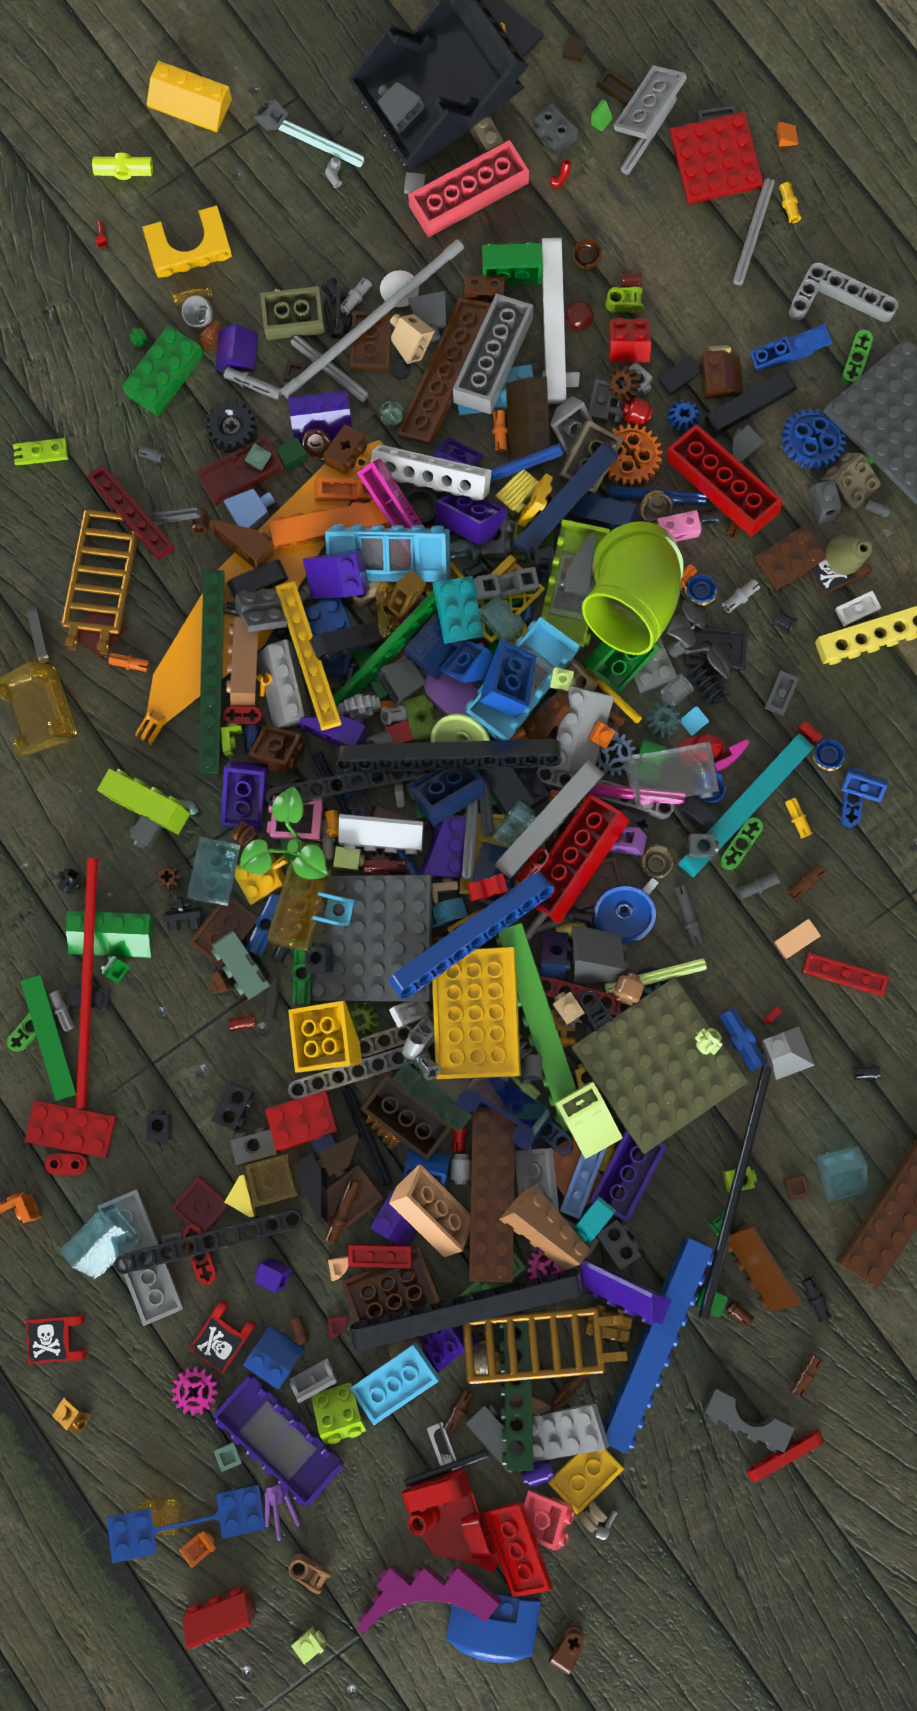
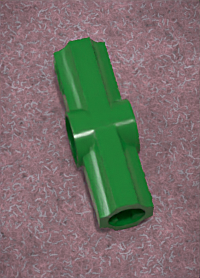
M295 942L292 1005H311L312 973H308L304 979H299L297 973L301 968H305V948L312 947V942Z

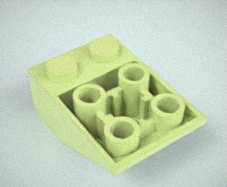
M590 1082L554 1102L585 1159L622 1139L594 1082Z

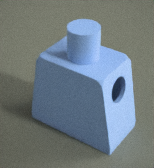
M251 489L224 500V503L238 526L257 530L270 518L266 508L275 503L269 492L259 498L255 490Z

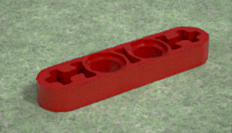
M819 1430L812 1431L787 1445L785 1452L779 1450L777 1453L771 1454L749 1467L746 1472L751 1482L759 1481L819 1447L825 1440Z

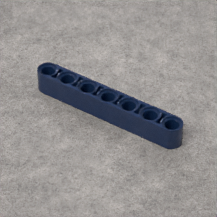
M605 441L512 546L527 559L529 548H537L620 454Z

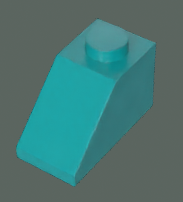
M598 1197L580 1217L573 1230L588 1245L616 1210Z

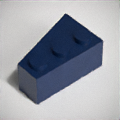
M587 493L578 501L572 514L578 523L607 528L610 531L627 523L644 522L635 503L627 500L624 502L617 501L612 497L600 498L592 493Z

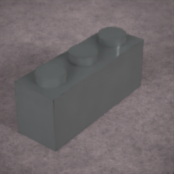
M484 1402L466 1419V1425L502 1464V1452H506V1443H502V1429H506V1420L502 1422L498 1417L499 1412L492 1404L488 1406ZM514 1441L511 1445V1450L514 1454H520L524 1449L523 1443L520 1441Z

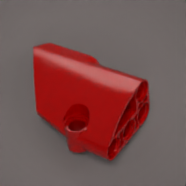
M465 1468L427 1480L401 1492L407 1512L410 1514L408 1528L413 1534L421 1535L433 1556L464 1561L482 1567L492 1573L495 1571L500 1561L483 1513L479 1511Z

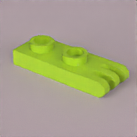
M65 438L13 444L14 450H21L14 452V457L17 458L14 460L15 465L69 460L67 440Z

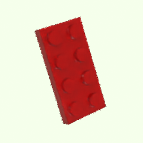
M34 1100L24 1142L108 1158L117 1116Z
M523 1502L486 1509L483 1512V1516L512 1597L550 1591L553 1585Z

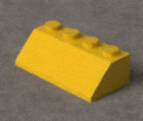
M158 60L150 78L147 107L218 132L231 104L232 97L229 86Z

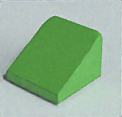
M604 99L601 100L591 115V125L600 131H603L613 118Z

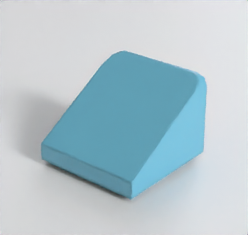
M698 706L694 707L679 720L691 736L709 723V720Z

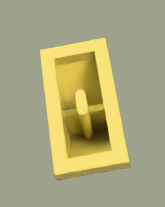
M244 1174L237 1179L225 1203L248 1217H254L257 1213L247 1174Z

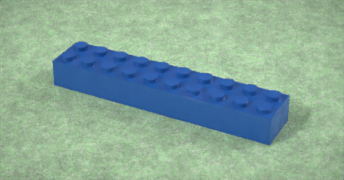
M684 1235L659 1293L672 1300L662 1324L654 1322L653 1326L646 1324L603 1424L609 1446L627 1454L628 1449L632 1450L637 1437L634 1435L637 1428L641 1429L644 1424L645 1416L643 1414L646 1407L650 1408L654 1399L652 1395L653 1390L661 1384L663 1376L660 1374L663 1367L667 1368L671 1360L670 1350L672 1346L676 1347L680 1338L678 1334L681 1326L684 1327L689 1315L686 1313L689 1306H693L696 1301L697 1294L695 1292L698 1285L702 1286L706 1274H704V1270L707 1265H711L714 1259L711 1247Z

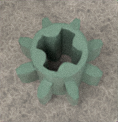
M388 401L380 408L382 416L379 419L385 425L396 426L404 417L402 415L404 408L398 402Z

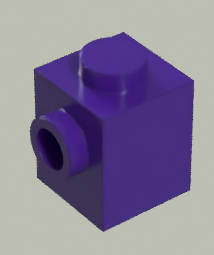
M269 1258L258 1264L255 1270L256 1278L254 1283L277 1293L286 1287L291 1268Z

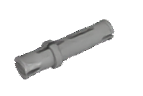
M230 366L225 370V379L238 383L242 388L247 387L277 401L280 400L282 396L280 390L282 388L254 378L248 372L243 373L235 370Z

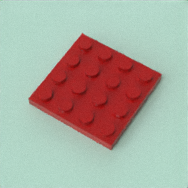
M745 112L670 128L669 134L687 205L762 188L763 180Z

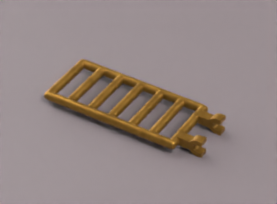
M86 509L83 513L61 625L64 628H69L65 641L68 650H77L79 630L101 632L97 650H100V654L108 655L111 634H119L121 632L139 538L133 531L132 533L89 528L91 517L125 521L116 512ZM87 536L130 541L128 551L85 546ZM83 554L126 559L125 569L82 565ZM81 572L120 577L123 580L121 588L78 583L79 574ZM76 591L119 596L117 607L74 602ZM72 609L115 615L114 626L70 620Z
M598 1307L510 1313L463 1325L467 1382L469 1384L604 1374L606 1371L605 1362L627 1361V1351L604 1353L602 1326L623 1325V1315L601 1317ZM592 1316L597 1365H583L579 1317ZM558 1318L571 1319L575 1367L562 1368ZM549 1319L553 1369L540 1370L536 1320ZM527 1321L531 1371H518L514 1322ZM506 1323L510 1372L497 1373L493 1332V1324ZM484 1324L488 1374L475 1375L471 1325Z

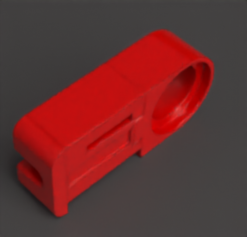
M542 848L536 850L529 857V863L518 875H514V878L521 883L534 873L541 872L544 874L553 863L552 855ZM546 854V861L542 864H538V858L541 855Z

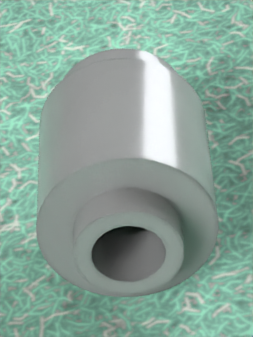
M453 1154L450 1179L454 1180V1184H467V1180H471L472 1174L470 1154Z

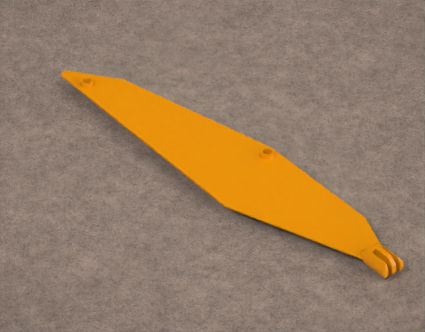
M377 440L367 444L366 451L360 454L355 467L350 469L346 475L327 466L325 463L257 531L261 534L264 532L271 538L269 522L274 518H291L292 515L297 513H303V515L311 514L312 511L322 509L323 511L331 510L332 507L337 505L347 507L351 501H315V480L317 477L357 480L360 478L357 472L371 463L372 450L379 444L383 445L382 441ZM363 461L365 465L360 466L358 463ZM326 540L274 550L273 548L274 555L267 563L280 560L288 576V580L282 584L295 581L297 589H299L306 577L303 558L318 556L326 544ZM236 553L218 569L225 572L224 612L225 608H227V601L235 603L227 582L236 576L254 569ZM203 593L153 674L147 714L134 734L137 738L142 734L141 740L144 742L149 738V745L153 744L159 732L168 721L200 697ZM224 614L223 678L228 675V661L232 662V655H228L229 643H233V636H229L230 624H234V617H238ZM274 629L258 631L257 651L266 644Z

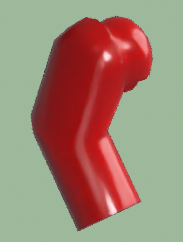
M562 161L559 176H551L549 183L551 187H555V189L561 188L569 177L571 161Z

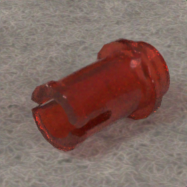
M248 1013L247 1016L230 1018L229 1027L231 1032L247 1028L252 1030L253 1027H256L255 1016Z

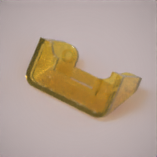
M27 662L0 677V698L10 701L21 735L13 741V749L16 756H28L63 744L76 737V728L58 673L53 666Z

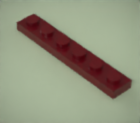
M104 465L87 475L91 484L158 560H161L175 550L174 545Z

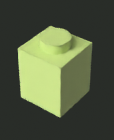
M336 846L334 869L359 872L360 867H364L365 855H362L361 849L350 850Z

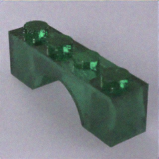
M407 1062L403 1064L392 1078V1080L420 1100L457 1132H460L473 1116L432 1082L426 1080L422 1074Z

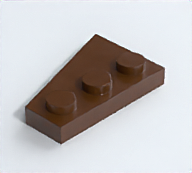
M560 689L524 722L528 740L551 738L549 735L554 726H559L571 708L566 690Z

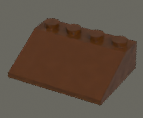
M743 1222L733 1228L726 1250L729 1253H734L737 1258L734 1260L736 1266L741 1272L744 1270L749 1277L746 1281L752 1290L756 1289L760 1297L757 1299L761 1306L774 1312L801 1304L802 1302L754 1226Z
M419 1247L412 1250L413 1267L411 1269L373 1267L342 1281L355 1322L442 1301Z

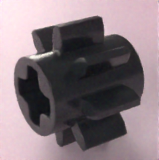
M65 868L63 872L60 871L58 873L56 885L62 892L73 894L75 890H79L83 883L80 882L82 876L75 869Z

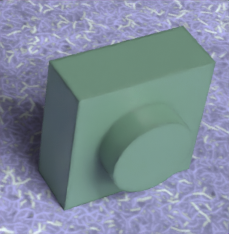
M254 443L244 462L262 472L272 454Z
M235 1442L214 1450L221 1472L243 1462Z

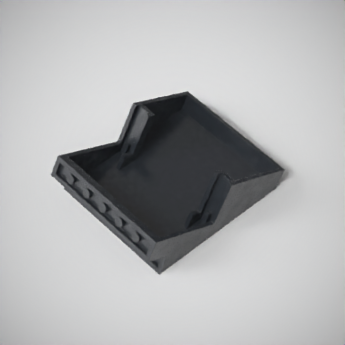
M437 0L414 31L388 24L348 80L353 86V91L362 99L363 106L372 114L371 118L381 128V133L391 143V148L399 155L401 163L406 167L418 169L522 91L524 86L518 78L529 65L483 0ZM395 83H400L418 95L425 105V108L400 134L397 133L378 104L381 98L378 90L383 84L391 88Z

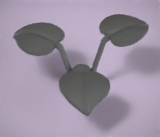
M688 598L685 599L682 609L686 617L681 614L676 615L671 620L667 629V634L677 638L667 644L669 654L677 658L683 653L689 655L690 653L707 651L706 656L710 664L727 680L730 675V663L726 653L719 646L713 645L711 648L706 646L690 649L696 642L693 629L696 625L700 629L705 628L707 617L700 605L693 603Z

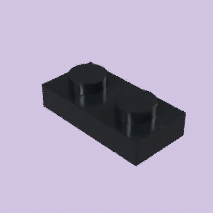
M68 985L67 1006L80 1007L81 986ZM92 987L91 1008L109 1010L111 989Z

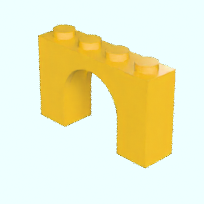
M217 206L199 210L204 228V238L197 248L188 252L177 251L168 244L161 222L142 227L158 278L169 277L178 272H187L199 266L205 267L209 263L225 261L232 257Z

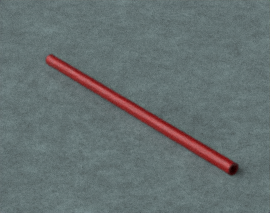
M87 858L76 1108L85 1109L87 1105L98 858Z

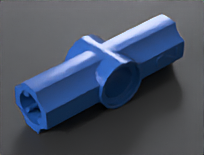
M270 894L261 916L256 921V927L246 947L247 951L263 957L273 933L277 930L278 921L288 900L278 895ZM270 920L272 924L270 929L263 930L262 923Z
M733 1008L720 1015L719 1019L729 1034L728 1038L737 1053H740L750 1072L767 1063L755 1044L756 1039L753 1033L744 1025L737 1010Z

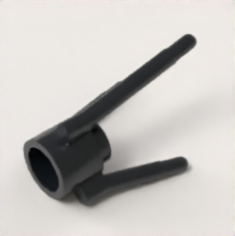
M337 286L336 315L333 322H331L328 301H324L328 325L327 333L334 339H342L345 334L349 333L352 311H355L354 307L348 316L346 324H344V320L340 319V286Z

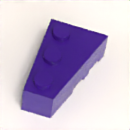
M451 815L436 824L428 852L424 857V863L418 875H432V879L452 878L453 880L463 878L465 816Z

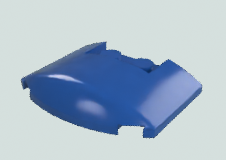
M494 1592L502 1600L486 1623L473 1613L456 1605H451L446 1640L449 1643L451 1642L460 1652L472 1658L493 1663L516 1662L532 1656L541 1600L520 1596L512 1597L509 1594Z

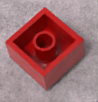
M609 319L608 346L610 362L650 361L651 334L649 319Z

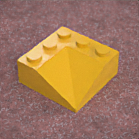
M345 1001L288 1010L295 1073L362 1064L360 1042Z

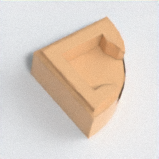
M348 1256L328 1260L331 1281H335L345 1274L349 1267Z

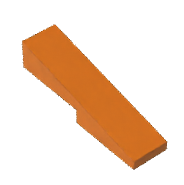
M317 477L315 480V501H370L373 499L361 478L354 480Z

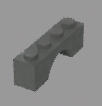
M712 1386L702 1409L707 1414V1419L718 1423L720 1420L726 1423L725 1427L735 1433L740 1430L746 1433L745 1437L755 1443L760 1440L766 1443L765 1447L775 1453L778 1450L785 1452L795 1429L791 1424L773 1415L759 1423L746 1422L737 1414L734 1396Z

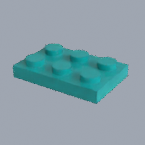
M469 576L432 583L444 644L484 637L473 577Z

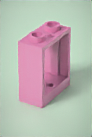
M318 800L303 803V805H314L311 834L297 833V835L301 837L300 840L320 842L324 801ZM269 806V813H272V807ZM272 813L271 821L267 823V833L270 834V837L277 840L294 839L295 837L291 832L277 831L278 820L275 819Z

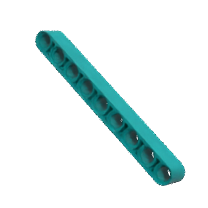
M800 733L706 833L708 835H715V841H719V850L815 747ZM701 841L698 843L700 850H708L706 842ZM686 855L678 865L694 878L711 858H691Z

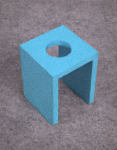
M318 892V896L326 897L328 901L324 917L313 916L312 919L334 925L349 926L355 900ZM337 904L344 906V913L341 916H337L334 913V907Z

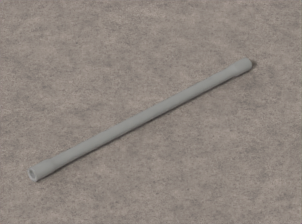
M458 239L451 243L437 258L300 375L286 384L280 390L287 399L294 395L308 380L446 262L464 249L462 243Z

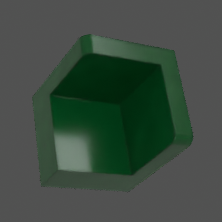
M297 438L276 448L278 457L287 472L308 462L306 452Z

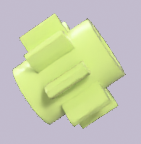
M703 1028L695 1037L698 1041L696 1043L697 1048L704 1054H708L711 1051L714 1055L723 1044L720 1042L722 1039L720 1033L713 1028L708 1030Z

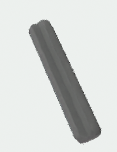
M194 506L148 513L147 515L155 524L199 518L201 510Z

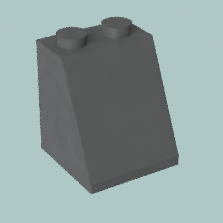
M576 925L572 926L571 955L574 984L618 981L621 975L629 972L628 960H624V955L627 954L626 943H622L620 934Z

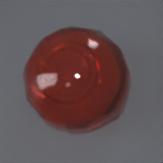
M574 301L564 310V322L570 330L581 332L588 329L593 323V310L584 301Z

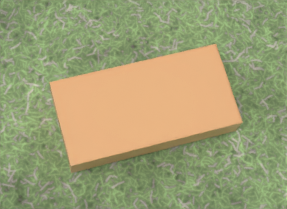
M808 919L774 943L784 958L787 959L821 935L810 919Z

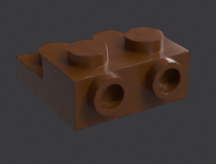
M264 724L248 757L249 760L267 764L269 770L288 774L290 769L294 770L296 768L297 756L304 753L305 743H303L302 734Z

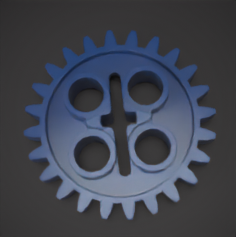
M811 408L807 412L801 409L799 414L795 412L792 418L789 417L785 423L781 437H783L781 444L785 445L783 451L790 452L787 457L795 458L793 463L801 462V468L804 464H807L808 470L812 466L816 470L820 466L826 469L828 464L832 466L835 461H838L845 450L846 442L844 438L846 434H842V430L824 412L820 414L818 408L815 413L812 412Z

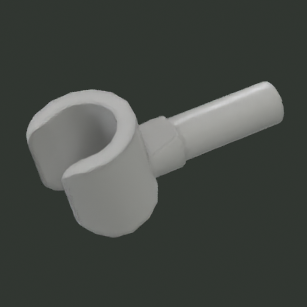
M612 1511L604 1527L597 1525L595 1531L596 1538L602 1540L608 1538L611 1524L617 1512Z

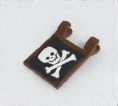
M825 560L809 572L822 596H825L859 578L869 575L872 568L869 564H866L852 574L841 575L832 571L828 561Z

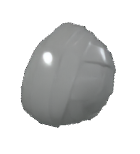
M198 295L187 298L182 306L183 319L193 328L207 326L213 318L210 302Z

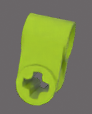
M640 287L611 288L608 291L605 302L606 309L612 313H639L643 311L644 308L641 303L643 289ZM612 298H616V299H618L619 301H618V302H614V301H612L611 299H612Z

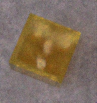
M289 1154L245 1165L255 1207L299 1195L294 1173L290 1167Z

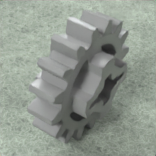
M356 694L337 706L339 717H348L350 719L355 717L361 721L373 716L374 712H379V709H382L379 697H376V695L370 697V695Z

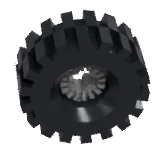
M224 400L225 404L221 405L219 402L217 403L218 408L212 407L210 409L212 414H207L206 430L212 444L218 450L221 448L224 453H227V450H229L231 454H235V450H238L241 453L243 452V447L248 449L250 448L249 443H254V436H257V423L254 414L248 406H245V403L240 402L238 404L237 400L229 403V400ZM231 424H234L236 429L231 432L227 427H231Z

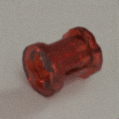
M622 272L621 288H641L642 273L637 275Z

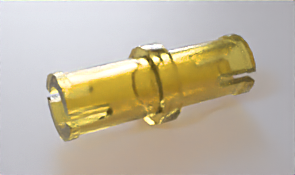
M210 285L196 289L191 287L187 291L171 293L174 306L184 304L186 299L191 296L198 295L206 299L213 298Z

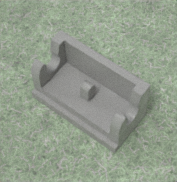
M326 1358L291 1377L289 1384L298 1403L337 1383L338 1377L329 1359Z

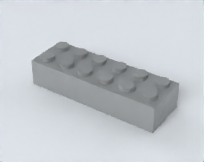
M496 293L453 387L454 403L491 415L532 323V304Z

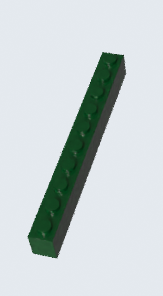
M203 569L198 764L200 775H220L225 607L224 570Z

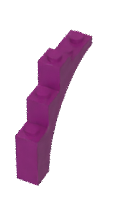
M428 1564L423 1569L419 1567L411 1577L413 1580L396 1565H393L390 1569L385 1567L378 1576L381 1581L377 1587L381 1591L372 1599L371 1602L374 1605L370 1611L365 1609L358 1618L361 1623L356 1629L364 1634L376 1620L387 1612L404 1604L418 1601H440L453 1604L473 1613L486 1623L502 1599L462 1564L457 1569L452 1567L445 1577L448 1581Z

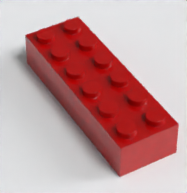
M697 424L668 448L666 461L751 537L780 513L783 500Z
M592 794L588 795L549 852L553 857V863L543 875L554 887V891L551 896L534 907L535 909L559 924L562 922L630 820L621 811Z

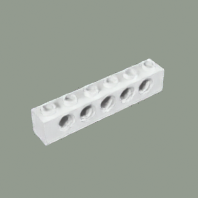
M380 444L372 450L371 462L381 458L391 476L397 482H409L417 487L426 486L439 492L447 491L455 496L464 495L472 500H483L489 493L492 470ZM428 471L433 474V477L428 474ZM446 475L450 476L452 481L448 480ZM465 480H468L471 485H468Z

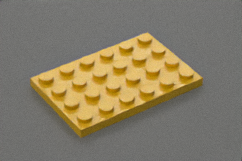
M515 947L476 949L432 980L435 1063L441 1067V1071L436 1079L521 1076Z

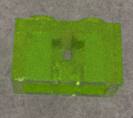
M426 695L402 701L407 711V720L414 743L431 739L432 730L438 722L437 718L433 719L431 714L434 711L431 699L427 700ZM420 715H423L425 722H421L419 719Z

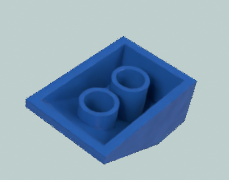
M501 640L483 683L480 702L514 717L528 708L537 656Z

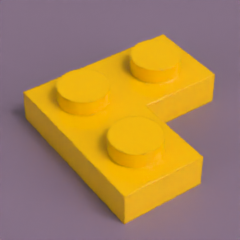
M546 473L537 483L532 499L522 509L517 524L525 527L529 521L533 522L539 510L542 511L547 504L546 497L552 490L550 485L552 476Z

